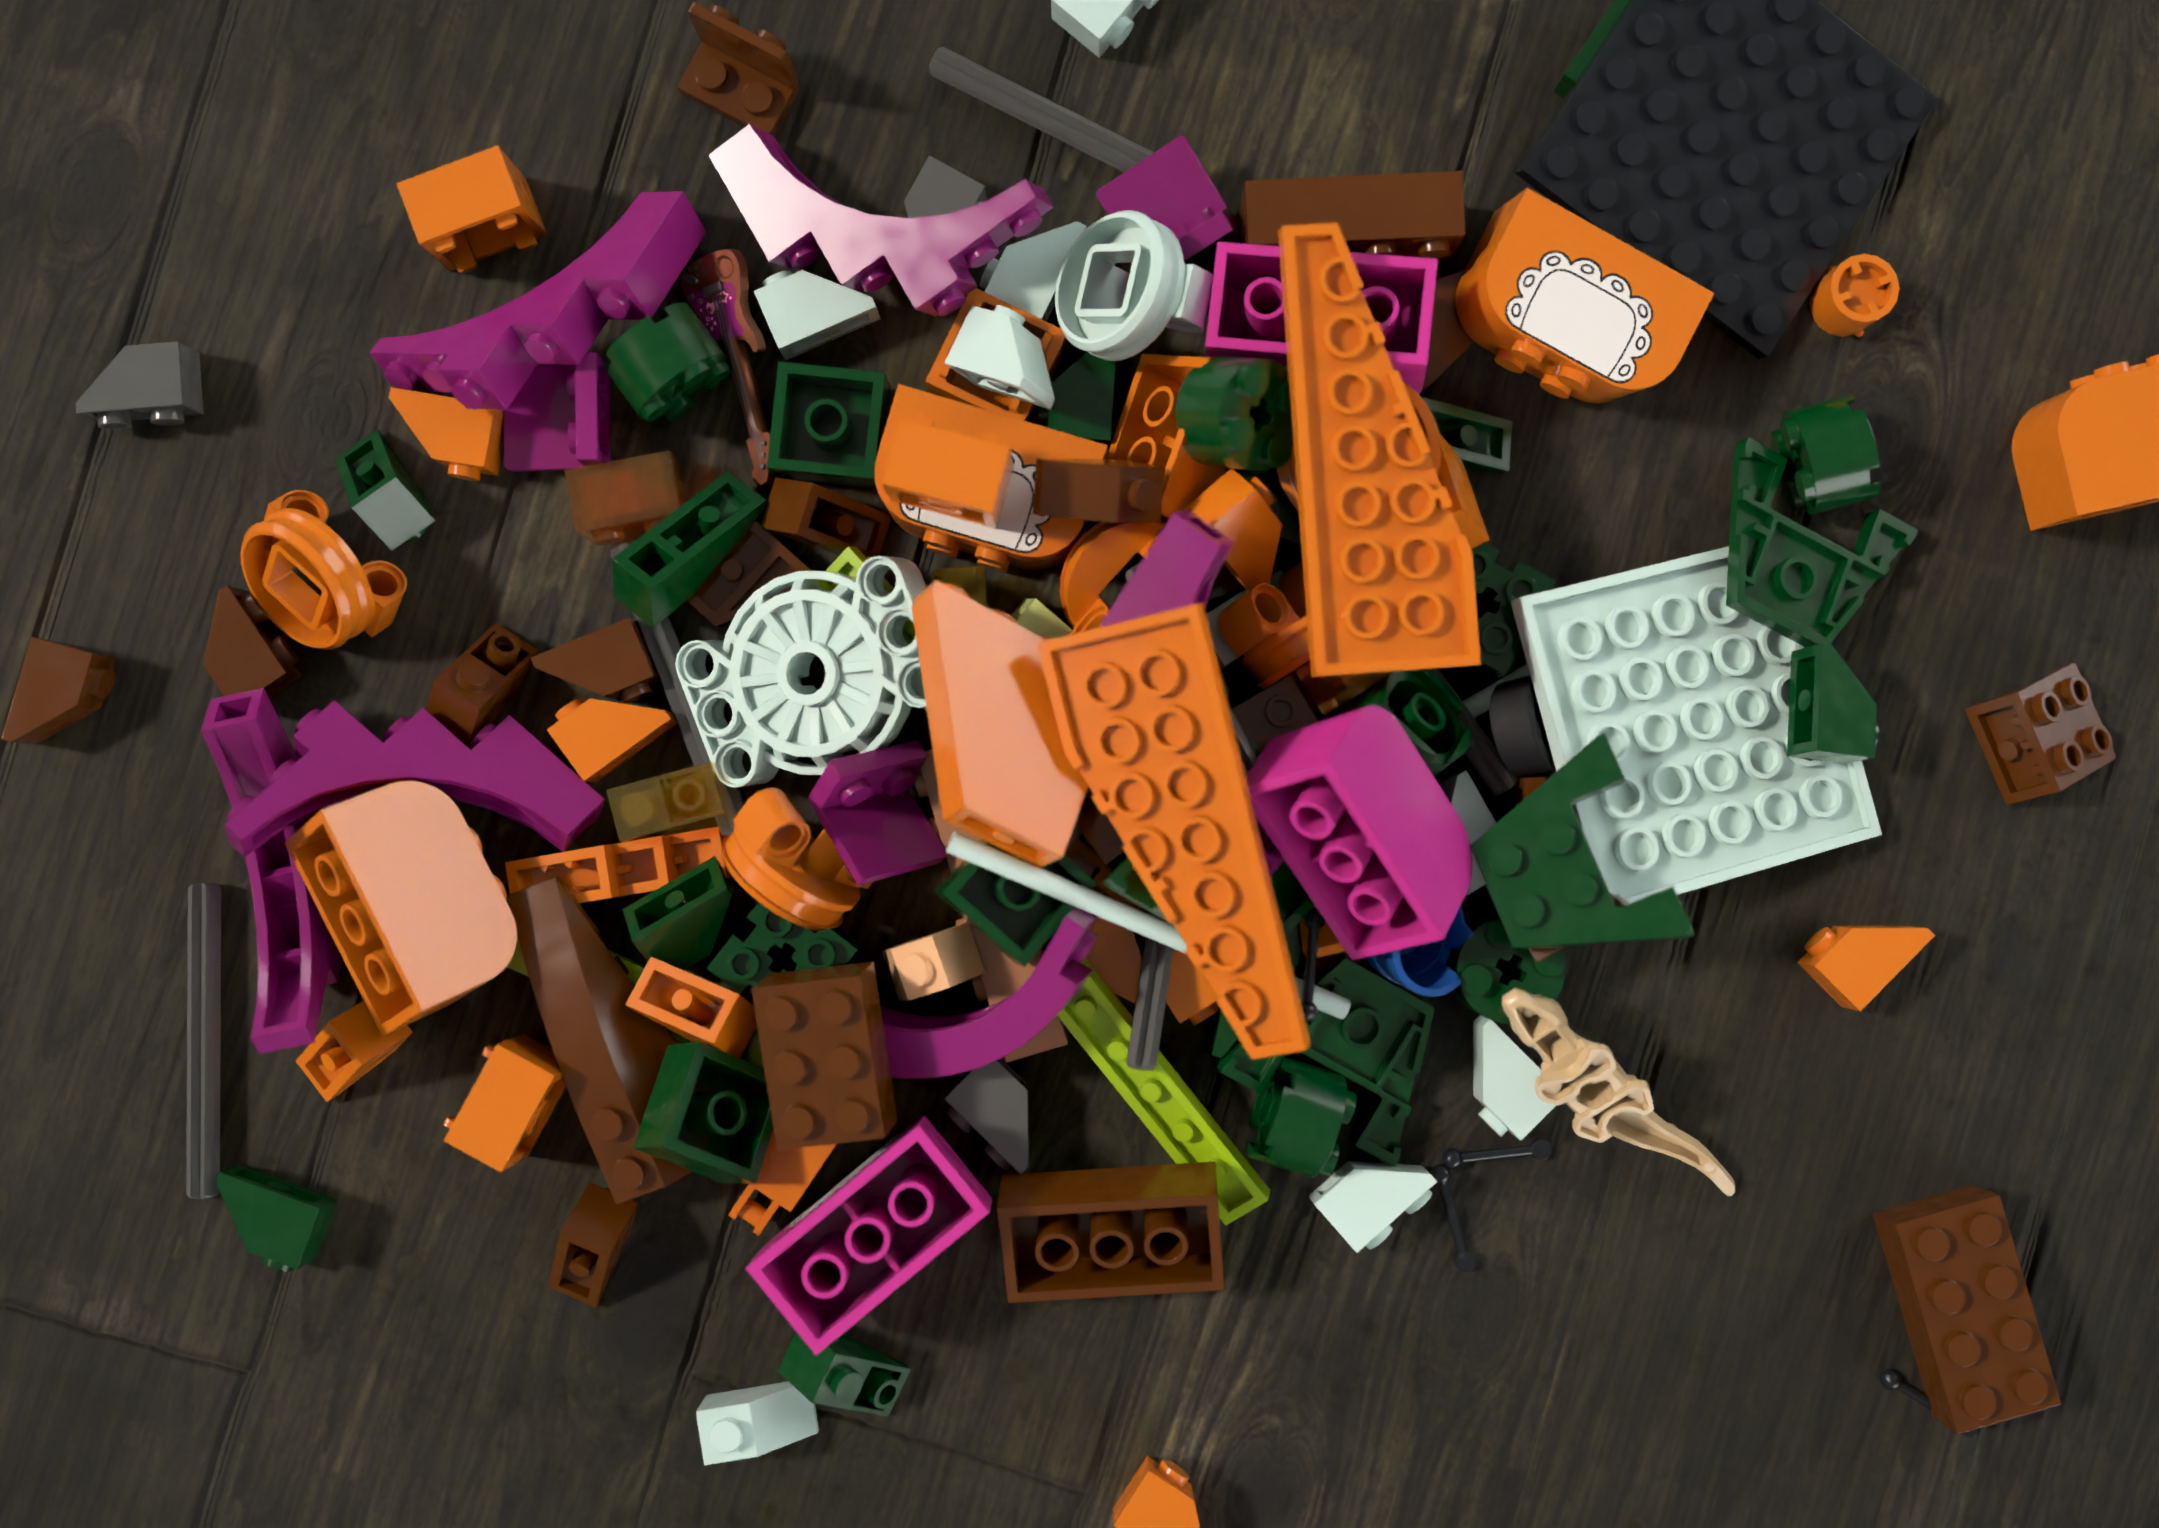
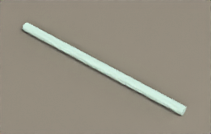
M954 832L948 843L946 852L1187 954L1185 951L1187 945L1176 927L1171 923L960 833ZM1295 977L1296 986L1301 1002L1303 997L1304 980ZM1314 985L1313 1003L1317 1006V1010L1343 1020L1350 1010L1351 1000Z

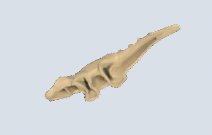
M1516 987L1502 996V1006L1510 1020L1512 1030L1525 1045L1534 1047L1543 1059L1541 1075L1535 1081L1537 1096L1541 1100L1557 1106L1566 1103L1575 1112L1572 1128L1578 1136L1598 1143H1602L1614 1136L1641 1148L1666 1154L1704 1173L1725 1195L1732 1196L1734 1194L1735 1183L1733 1178L1712 1153L1698 1140L1678 1129L1673 1123L1666 1122L1653 1111L1654 1106L1649 1084L1645 1080H1638L1635 1075H1627L1615 1061L1613 1053L1608 1046L1591 1042L1573 1032L1568 1027L1567 1018L1558 1002L1539 994H1530Z

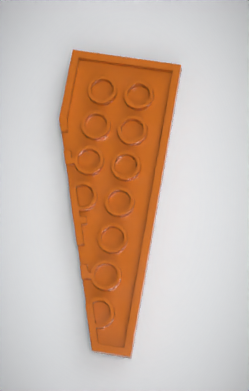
M1338 223L1283 225L1278 231L1311 677L1481 665L1473 554L1465 534L1461 535L1450 507L1453 504L1447 489L1441 486L1428 453L1431 450L1398 370L1394 371L1383 344L1386 341L1379 323L1374 322L1361 290L1364 287L1341 229Z
M1203 602L1038 642L1037 646L1065 755L1073 768L1080 770L1094 793L1091 796L1102 815L1104 813L1107 814L1125 844L1122 847L1167 922L1172 921L1187 945L1185 951L1196 968L1200 966L1218 996L1216 1002L1251 1059L1307 1050L1311 1043Z

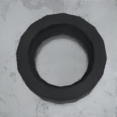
M1531 676L1517 678L1496 685L1491 695L1489 713L1496 748L1505 766L1518 778L1541 777L1555 773L1556 768Z

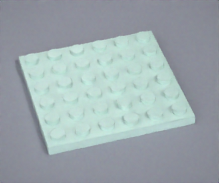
M1729 546L1510 601L1556 771L1593 739L1605 733L1625 777V783L1574 804L1573 809L1609 891L1614 895L1622 896L1629 904L1672 886L1678 895L1882 835L1862 760L1849 763H1835L1787 756L1791 651L1805 647L1726 606Z

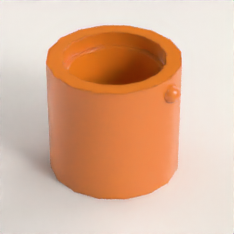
M1869 254L1851 256L1838 266H1830L1828 273L1818 280L1811 291L1809 306L1813 319L1821 329L1831 335L1841 337L1855 335L1856 337H1861L1864 333L1863 329L1888 314L1896 304L1900 289L1897 274L1889 263L1878 256Z

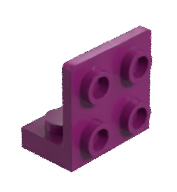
M1183 135L1178 136L1096 192L1098 200L1108 215L1118 211L1133 210L1145 214L1150 219L1169 228L1179 241L1184 261L1239 226L1188 139Z
M596 352L586 353L579 365H537L508 409L504 410V467L511 472L611 470L610 376L602 367V362L605 361Z
M918 740L830 760L807 798L855 881L860 885L938 864L947 856L945 848L909 791V788L916 781V774L928 758Z

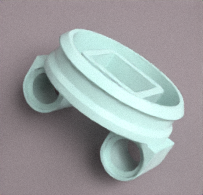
M1123 210L1114 212L1091 224L1076 239L1068 251L1058 275L1055 291V307L1058 322L1064 336L1073 346L1103 360H1124L1147 348L1161 334L1165 327L1186 333L1203 332L1211 300L1214 275L1195 264H1184L1179 241L1174 233L1165 225L1137 211ZM1132 262L1130 273L1114 266L1115 263Z

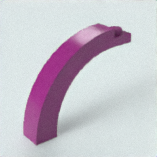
M1077 907L1065 916L1039 964L1020 989L1002 1001L984 1009L952 1016H920L880 1006L891 1077L934 1078L959 1074L1001 1059L1028 1042L1064 1009L1093 970L1082 964V961L1086 958L1097 940L1098 935L1093 933L1091 929L1098 916Z

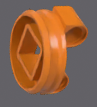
M293 490L269 503L264 521L252 525L244 535L241 547V566L253 597L268 618L280 630L297 642L309 647L325 650L337 649L343 646L348 639L356 637L363 631L370 637H374L393 623L407 588L406 576L401 569L386 561H370L361 566L348 545L326 524L329 509L325 501L310 491ZM297 567L322 590L321 596L292 571V568Z
M1101 521L1089 529L1075 543L1066 558L1060 579L1062 608L1067 620L1073 627L1069 634L1102 627L1101 622L1112 606L1103 600L1099 594L1135 553L1138 552L1143 557L1146 556L1166 526V522L1114 523Z
M1303 560L1281 575L1279 589L1268 583L1258 584L1223 609L1219 614L1218 625L1222 636L1237 658L1241 655L1245 656L1239 660L1243 668L1250 670L1258 682L1255 686L1266 689L1310 660Z
M767 788L751 796L733 819V833L726 835L722 840L723 860L735 880L766 908L780 917L808 929L827 930L840 926L843 921V914L852 910L859 901V888L868 889L873 883L860 885L855 881L825 828L816 840L810 836L811 832L808 825L780 789Z

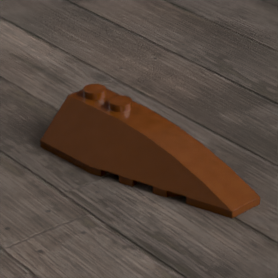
M559 875L509 894L507 898L515 919L520 948L543 1023L571 1100L615 1204L617 1205L664 1188L693 1172L633 1149L667 1046L682 1042L679 1038L675 1041L666 1027L625 1005L635 987L628 977L629 970L618 955L614 957L598 936V928Z

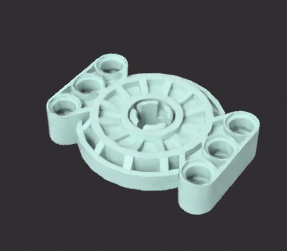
M876 556L869 558L861 565L857 578L832 571H797L775 578L756 590L738 609L725 634L724 641L695 640L681 647L675 663L677 675L713 770L722 783L734 788L767 783L775 777L779 768L800 775H822L830 760L842 758L845 752L857 749L860 751L859 753L888 747L898 736L910 714L911 707H926L916 635L912 644L909 645L903 638L902 632L905 622L909 618L913 621L911 606L915 597L927 588L916 564L909 559ZM891 568L896 576V586L893 592L888 594L884 588L883 580L887 570ZM817 580H828L838 583V586L834 590H823ZM789 586H792L789 592L779 594ZM708 653L712 656L714 663L713 671L710 675L705 666ZM816 656L823 662L826 672L824 683L819 690L814 685L802 686L800 678L809 676L810 664ZM727 702L730 704L733 713L729 724L724 718V706ZM745 751L749 754L752 763L749 773L745 771L742 764V757ZM798 757H811L816 765H810L796 759Z

